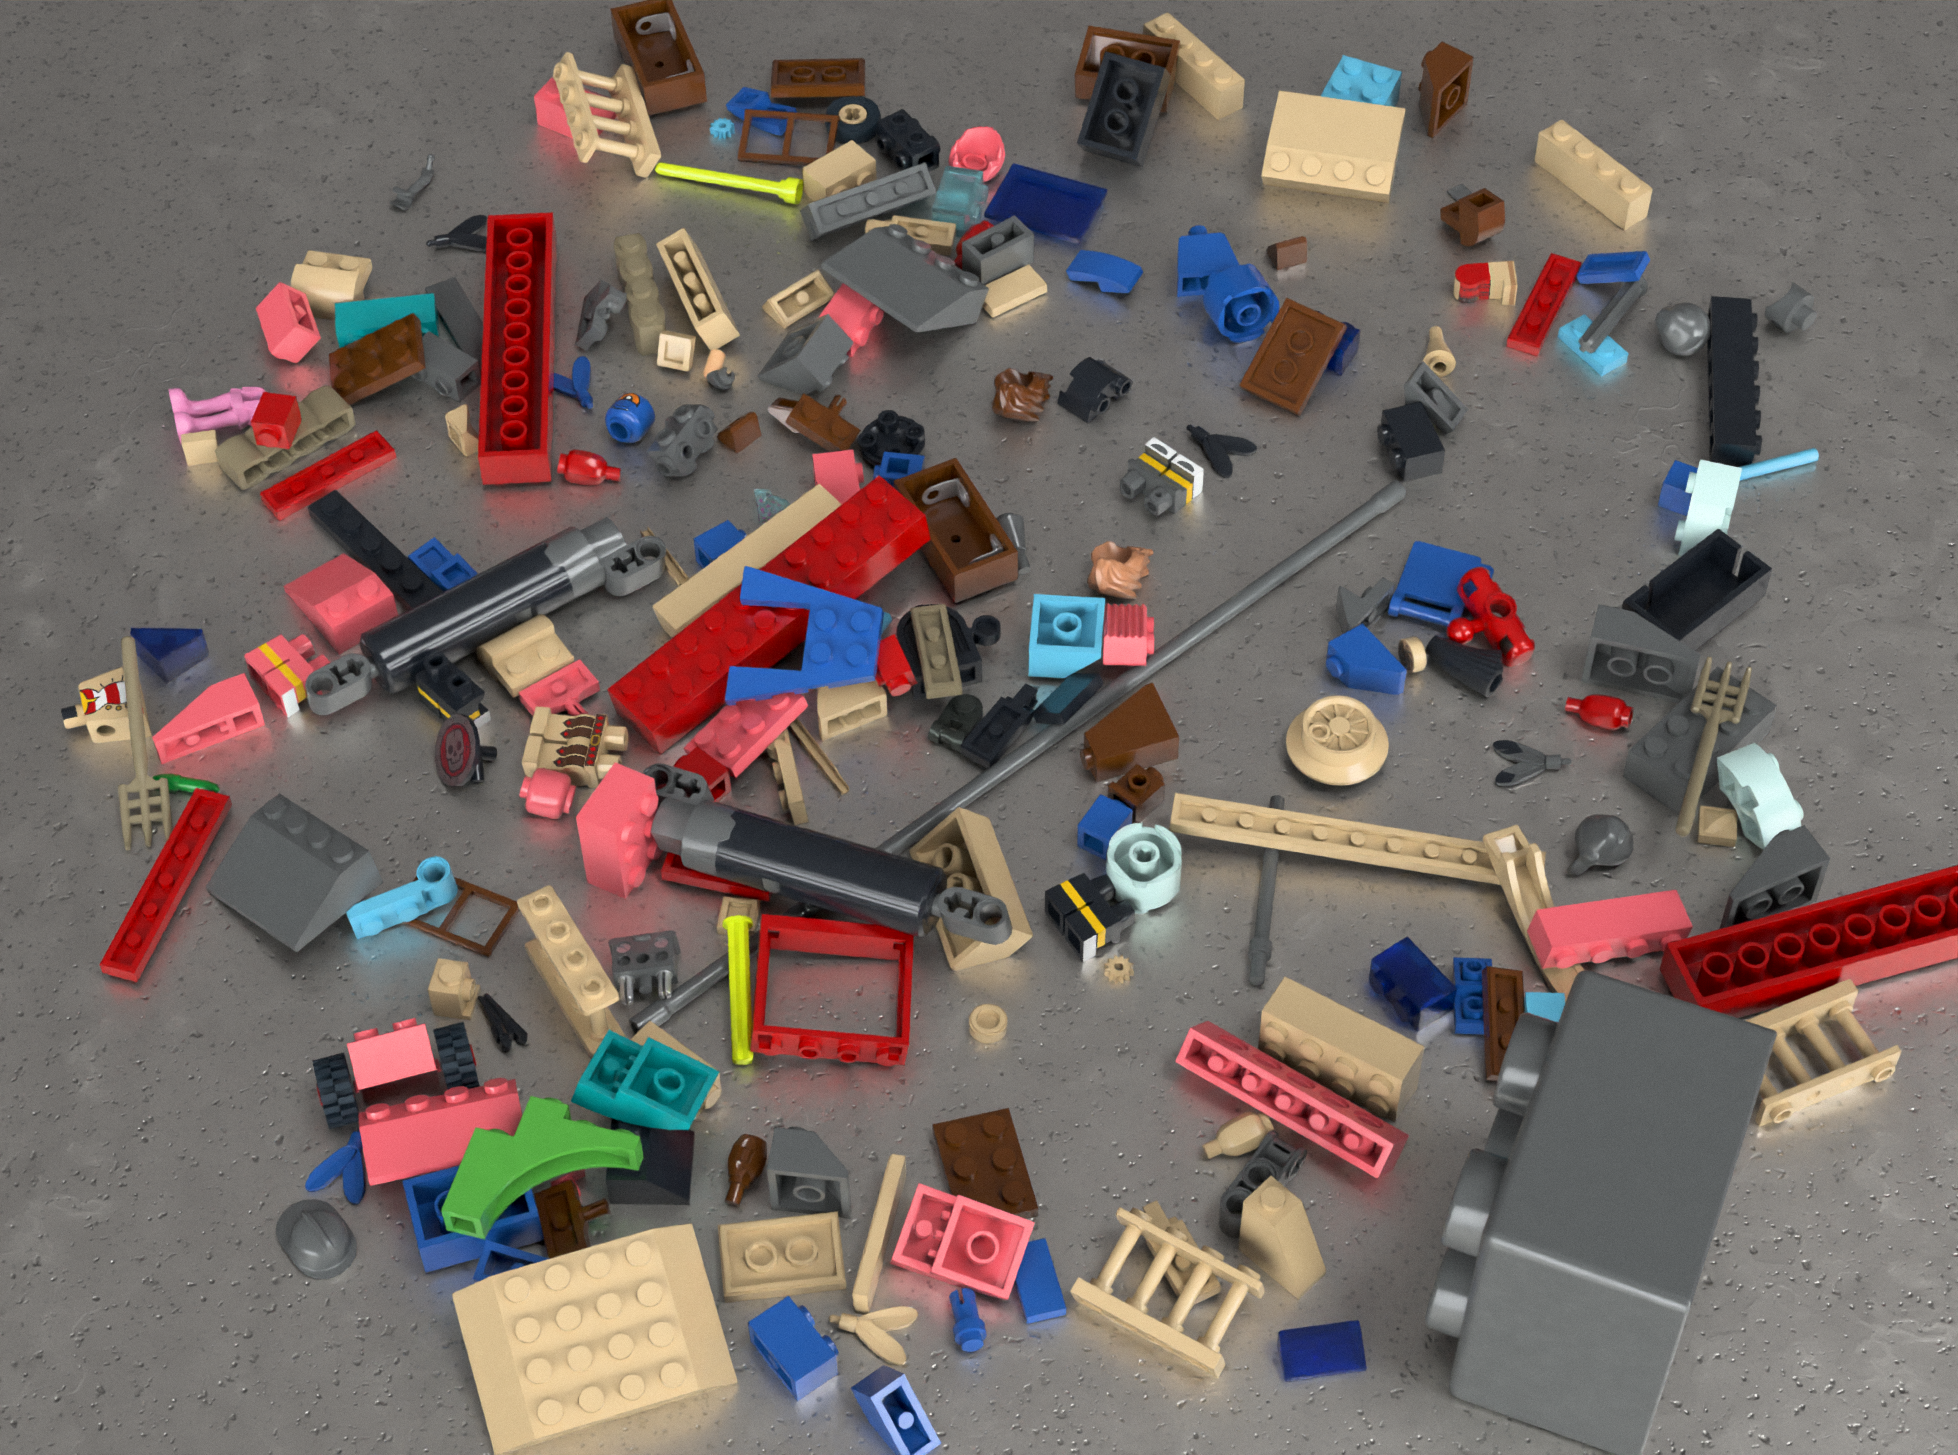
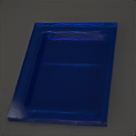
M1013 163L985 210L984 217L1003 222L1015 215L1031 231L1080 244L1108 194V189Z

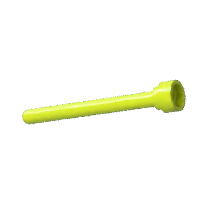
M663 162L655 166V171L659 175L777 194L786 203L799 204L803 195V180L788 177L786 180L782 179L780 182Z

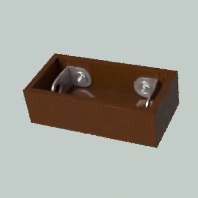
M646 0L610 9L614 39L625 65L632 66L648 116L707 102L704 71L672 0Z
M957 458L894 480V488L926 515L931 540L920 549L954 603L1018 579V551ZM955 539H956V540H959L960 542L954 543V542H952V540H955Z

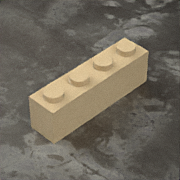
M1167 12L1143 24L1144 35L1180 40L1175 82L1217 120L1243 108L1245 79L1171 14Z
M1564 120L1558 121L1539 133L1535 162L1624 231L1647 217L1653 189Z
M685 228L658 242L656 245L693 326L709 349H718L739 337L738 329L705 259Z

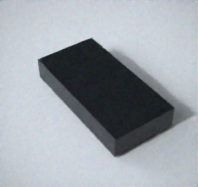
M1071 674L1032 712L1036 723L1065 724L1102 687L1104 683L1100 674Z

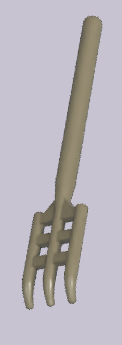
M125 636L121 639V651L132 757L136 776L129 785H118L124 845L126 850H130L132 840L131 825L142 823L145 845L150 847L152 843V822L163 820L166 842L173 831L168 779L160 778L155 781L148 775V757L136 643L133 637ZM159 789L160 796L149 797L148 791ZM139 792L140 799L128 800V794ZM161 805L162 811L150 813V806ZM141 808L140 815L130 816L129 809Z
M1708 656L1705 661L1690 709L1692 713H1701L1707 722L1701 735L1675 827L1676 833L1681 837L1688 836L1691 831L1717 738L1719 724L1725 721H1731L1734 724L1740 722L1750 685L1751 667L1746 668L1738 688L1728 685L1732 662L1728 661L1726 663L1720 682L1708 680L1712 657ZM1705 690L1715 691L1716 694L1705 692ZM1725 695L1734 696V697H1736V700H1735V699H1732V698L1725 697ZM1702 701L1712 703L1713 706L1702 704ZM1722 706L1733 709V712L1722 709Z

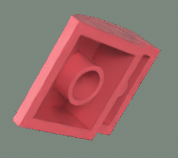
M918 1183L890 1264L951 1285L970 1288L974 1292L1008 1300L1035 1222L958 1195L956 1197Z

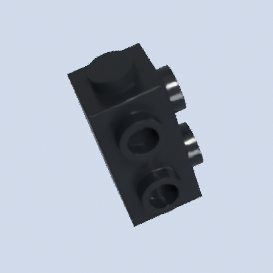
M901 109L877 121V146L881 152L887 153L894 160L899 170L903 171L926 163L929 172L939 168L940 144L934 136H930L921 127L916 118H912L904 109Z

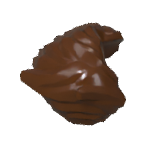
M1008 368L999 373L994 379L996 393L992 401L993 412L1005 419L1038 422L1040 419L1035 413H1041L1044 410L1041 403L1050 398L1047 389L1051 387L1049 382L1053 380V376L1034 371H1028V374L1020 373L1013 368Z

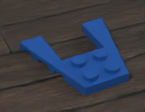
M744 566L740 593L742 605L810 609L801 671L730 666L725 695L727 705H736L738 701L755 699V701L772 699L773 695L794 692V694L807 693L809 689L828 686L830 689L875 681L884 612L881 607Z

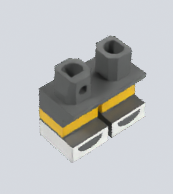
M1153 437L1145 444V452L1136 460L1133 458L1128 460V472L1120 480V492L1129 499H1134L1139 493L1146 495L1144 506L1147 511L1155 516L1160 515L1165 510L1175 514L1202 492L1204 469L1181 454L1177 456L1175 450Z

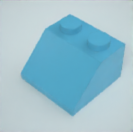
M1034 594L1029 642V676L1066 678L1101 658L1105 598Z

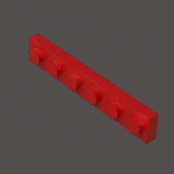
M200 788L194 790L99 965L102 973L138 982L232 807L230 796Z

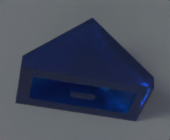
M131 628L130 635L135 639L137 656L166 684L208 657L209 650L202 629Z

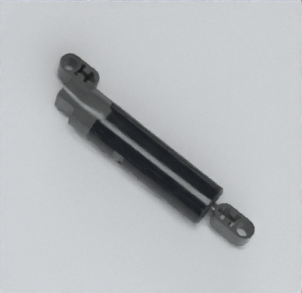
M608 517L582 530L570 526L362 633L360 648L363 655L359 653L347 654L312 672L307 677L305 687L309 708L319 715L332 714L366 696L372 688L373 678L376 679L384 690L395 694L416 683L415 675L425 669L424 661L436 652L441 651L452 663H455L476 652L477 647L539 614L546 615L602 585H605L606 590L615 596L628 595L663 575L666 562L665 543L656 536H645L627 545L617 526ZM652 556V557H655L656 559L648 560V559H645L644 557ZM321 690L330 691L328 694L325 695L316 694L318 691Z
M660 763L650 765L643 771V774L654 778L655 787L667 784L664 788L656 790L659 798L658 810L652 823L651 833L660 850L680 855L683 865L688 869L765 892L778 894L785 898L919 938L926 937L935 928L939 918H942L946 929L953 934L987 944H1001L1008 940L1012 934V923L1007 907L1002 900L962 887L947 888V876L941 867L715 802L706 780L697 773ZM990 918H1001L1000 921L996 924H985L986 921Z

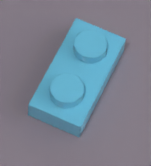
M1584 314L1560 327L1558 338L1602 377L1627 363L1629 353L1609 335L1594 353H1589L1588 351L1581 352L1579 349L1581 345L1578 340L1593 322Z

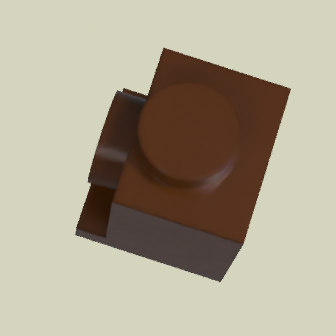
M1136 764L1116 783L1112 781L1108 785V798L1119 800L1133 810L1132 824L1143 821L1164 801V779L1161 773L1153 767L1144 769L1139 764Z

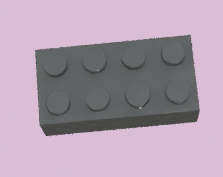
M1717 666L1710 673L1708 680L1720 682L1724 670ZM1730 675L1728 685L1739 688L1741 681ZM1697 686L1629 750L1623 774L1624 778L1678 815L1681 810L1701 735L1707 722L1701 713H1692L1690 709ZM1750 687L1740 722L1734 724L1731 721H1725L1718 726V734L1700 799L1719 782L1717 757L1753 743L1758 744L1770 732L1777 705ZM1705 690V692L1716 694L1715 691ZM1725 695V697L1732 698V699H1735V700H1736V697H1734V696ZM1702 701V704L1713 706L1712 703ZM1722 706V709L1733 712V709Z

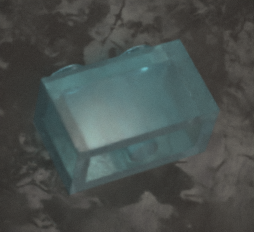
M946 166L933 204L932 221L956 224V237H962L972 225L980 224L982 214L980 205L986 204L988 197V185L983 183V171Z

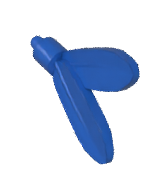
M580 356L575 360L572 369V380L554 373V391L577 398L583 407L592 409L593 397L588 392L591 377L589 360L585 356Z
M360 1129L352 1132L346 1146L337 1150L310 1173L305 1184L308 1192L324 1189L343 1173L345 1196L353 1205L360 1203L365 1194L366 1187L363 1157L360 1153L363 1148Z

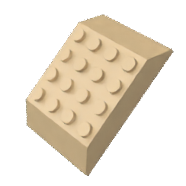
M692 1223L653 1228L496 1274L452 1293L495 1455L505 1454L737 1383Z

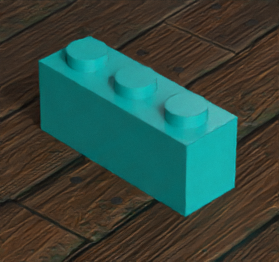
M434 293L335 303V328L339 348L412 313L421 321L422 337L429 331L440 338L439 316Z

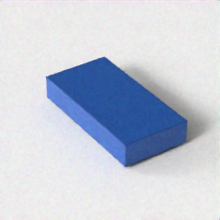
M1647 251L1588 254L1576 276L1580 284L1639 281L1650 262Z
M1046 1239L1029 1241L1014 1281L1027 1324L1066 1315L1067 1310Z

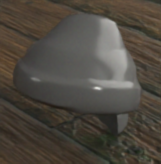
M1678 303L1665 307L1657 313L1655 321L1661 342L1669 352L1675 355L1689 356L1695 354L1705 346L1710 338V319L1707 313L1695 304Z
M1594 814L1586 817L1575 831V842L1580 855L1568 867L1566 872L1567 874L1580 875L1592 865L1613 866L1627 861L1634 850V841L1626 823L1613 815Z

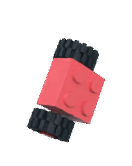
M416 1018L392 1023L394 1031L379 1035L377 1028L354 1033L355 1041L347 1043L356 1079L353 1080V1083L344 1052L312 1060L317 1080V1091L329 1129L359 1122V1109L355 1092L358 1094L360 1093L359 1090L436 1069L437 1073L441 1072L440 1068L443 1069L447 1089L464 1086L468 1089L480 1087L475 1068L477 1065L472 1045L469 1044L464 1022L433 1029L440 1060L433 1057L425 1023L417 1025Z

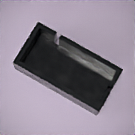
M1717 529L1651 579L1649 586L1643 585L1626 598L1621 609L1637 613L1695 651L1765 596L1772 568L1751 552L1746 551L1742 557L1738 576L1734 575L1742 546L1720 529Z

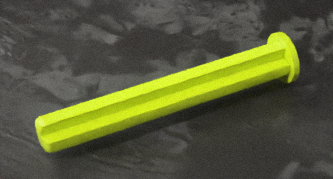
M736 915L727 917L722 922L723 928L728 933L732 1062L736 1065H748L753 1061V1052H750L752 1007L749 929L753 926V920L747 916Z

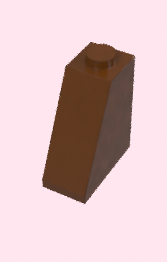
M1153 683L1143 686L1084 733V749H1080V758L1086 771L1091 770L1096 783L1124 775L1136 764L1145 769L1178 759L1179 735Z

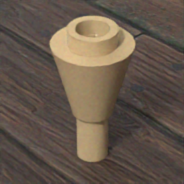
M1434 326L1429 330L1430 342L1423 361L1438 377H1443L1454 370L1456 360L1443 340L1442 329Z

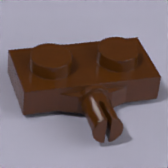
M804 393L785 421L787 425L829 452L848 450L861 431L839 415L847 404L846 399L843 397L839 405L836 406L841 395H835L829 406L826 407Z
M571 1179L534 1193L549 1259L591 1247L588 1236L589 1221L611 1214L606 1198L583 1207L580 1202L577 1186Z

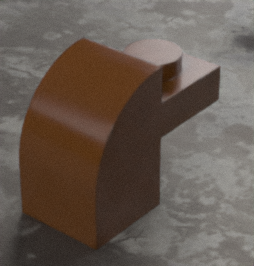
M1486 188L1467 195L1440 209L1441 220L1460 233V244L1467 247L1498 235L1502 232L1505 225L1504 200Z

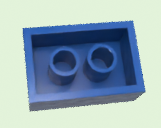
M459 1166L402 1181L425 1273L480 1258L486 1240L512 1248L544 1240L532 1188L505 1209L489 1230L486 1239H480L446 1230L441 1209Z

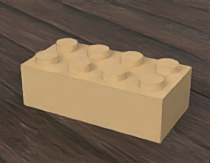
M1284 977L1262 1009L1258 1049L1311 1080L1331 1089L1339 1096L1366 1107L1373 1115L1385 1117L1393 1122L1397 1121L1417 1089L1425 1046Z

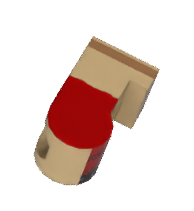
M1514 261L1461 265L1455 271L1454 297L1463 303H1473L1479 299H1501L1502 305H1515L1518 283Z

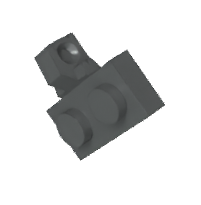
M600 280L584 297L575 345L587 351L595 341H601L608 329V324L605 323L606 320L609 319L610 313H619L626 302L627 293H623L609 283Z

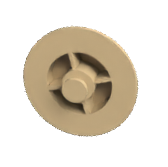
M1328 696L1317 700L1295 717L1289 726L1286 736L1287 752L1296 768L1307 777L1329 785H1351L1370 778L1383 766L1389 748L1388 736L1380 721L1365 704L1347 696Z

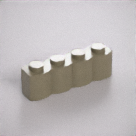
M640 233L618 236L614 240L617 276L622 286V292L627 293L625 304L628 310L629 323L633 329L635 347L642 356L657 354L660 333L666 330L664 309L660 305L658 286L654 282L653 267L648 259L647 244Z
M323 386L313 390L301 402H298L302 420L290 449L257 445L251 426L244 434L226 439L217 447L215 452L219 467L241 490L252 488L265 480L270 473L286 469L299 457L312 454L327 441L337 439L348 433L356 425L352 407L331 386Z

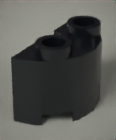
M1088 357L1070 372L1069 375L1074 377L1066 392L1060 390L1057 404L1084 422L1089 423L1097 415L1103 414L1108 409L1111 397L1118 399L1120 396H1125L1130 391L1133 381L1101 359L1095 360L1092 357Z

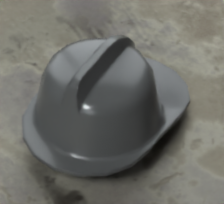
M318 1199L302 1200L288 1207L277 1221L276 1235L281 1246L296 1267L307 1276L315 1279L336 1277L346 1271L356 1257L357 1242L353 1232L338 1211L328 1202Z

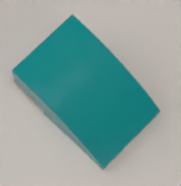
M608 1030L578 1081L571 1102L590 1111L630 1124L668 1130H689L720 1071L650 1037L647 1038L642 1046Z

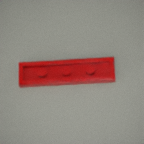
M1553 253L1550 254L1507 338L1506 347L1538 357L1577 278L1576 275L1581 268L1582 262Z
M376 430L260 492L261 500L274 516L281 521L316 502L333 490H338L395 459V449Z

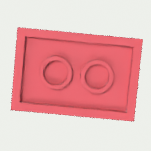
M790 692L773 695L772 699L760 701L749 699L738 701L736 705H726L683 749L686 754H689L698 746L727 767L731 777L737 778L808 707V704L803 695Z

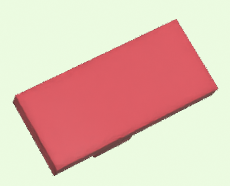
M585 1169L572 1171L550 1182L551 1187L570 1179L575 1183L576 1180L585 1177ZM577 1187V1189H578V1194H579V1197H580V1196H581V1193H580L579 1188Z

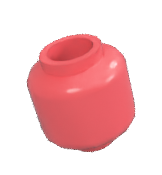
M538 768L534 771L532 777H524L519 797L526 799L525 808L527 812L550 819H559L563 813L569 814L576 786L571 785V778L565 773L547 768Z

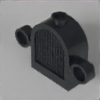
M921 604V605H917V606H915V607L938 605V604H927V605ZM946 606L962 687L981 683L982 659L977 647L996 644L1001 637V624L997 618L983 615L973 621L972 627L969 628L964 618L957 611ZM908 611L897 625L896 637L917 681V684L910 688L913 699L917 700L925 698L926 693L910 611Z

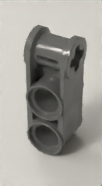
M1274 1130L1268 1132L1257 1151L1221 1197L1219 1210V1227L1221 1231L1231 1238H1239L1242 1215H1235L1230 1211H1242L1243 1201L1259 1187L1254 1185L1253 1182H1264L1272 1176L1285 1187L1301 1169L1307 1156V1150L1303 1147L1296 1149L1281 1140L1279 1134Z

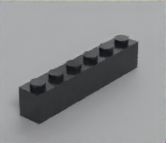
M1711 296L1707 313L1711 324L1710 338L1707 341L1709 461L1741 467L1752 464L1754 455L1760 456L1762 447V436L1756 435V430L1758 431L1760 428L1761 410H1755V406L1759 404L1760 386L1754 385V381H1757L1759 375V361H1754L1758 351V337H1753V333L1756 332L1758 316L1757 313H1752V299Z

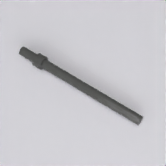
M1279 795L1272 796L1269 808L1284 810L1285 799ZM1268 847L1264 848L1254 938L1250 940L1248 956L1251 959L1249 982L1253 985L1264 984L1266 963L1271 959L1272 942L1269 940L1279 849Z

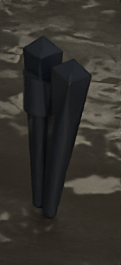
M485 993L483 997H477L491 1027V1033L501 1050L511 1049L512 1039L518 1045L527 1042L528 1033L488 993Z

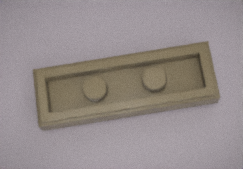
M946 604L910 608V617L926 698L933 699L962 695V682Z

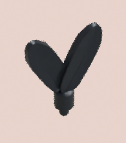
M485 215L472 216L448 234L434 236V239L428 240L426 245L428 247L436 246L437 249L452 245L467 250L486 252L487 237L476 234L485 227L487 217Z
M1187 425L1186 427L1192 433L1191 437L1203 444L1204 451L1212 467L1224 478H1230L1233 472V465L1227 453L1248 456L1257 451V446L1248 439L1219 434L1210 435L1209 432L1200 426L1195 428L1192 425Z

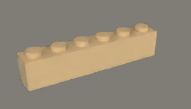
M820 484L804 493L787 508L774 515L772 519L748 534L738 544L721 554L708 566L691 576L686 582L654 604L652 607L661 627L673 638L742 583L744 566L758 570L761 569L842 504Z

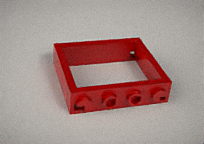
M762 914L758 939L750 1052H761L768 1056L778 1054L794 1055L804 1059H838L845 1063L860 1061L878 1063L882 1066H905L910 1036L914 936L876 924ZM770 949L898 961L894 1037L764 1025Z

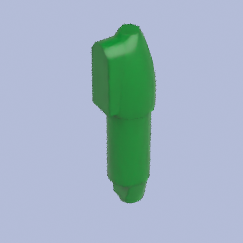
M158 774L152 777L155 781L160 778H167L170 794H176L177 791L193 793L196 788L216 793L220 791L218 784L207 780L183 777L179 774Z

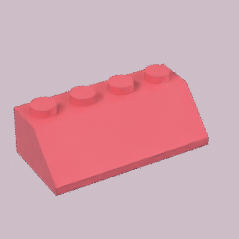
M495 1078L486 1081L484 1086L470 1089L464 1086L453 1087L445 1091L443 1095L429 1098L427 1095H416L405 1100V1103L392 1106L385 1103L375 1104L366 1108L365 1112L358 1113L369 1185H377L459 1166L476 1127L485 1130L500 1129L510 1136H514L523 1115L515 1079Z

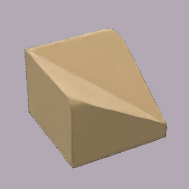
M464 404L445 413L449 438L461 453L467 457L478 452L479 434L471 425L468 405Z

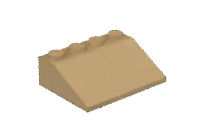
M1279 90L1263 164V185L1389 203L1406 109Z

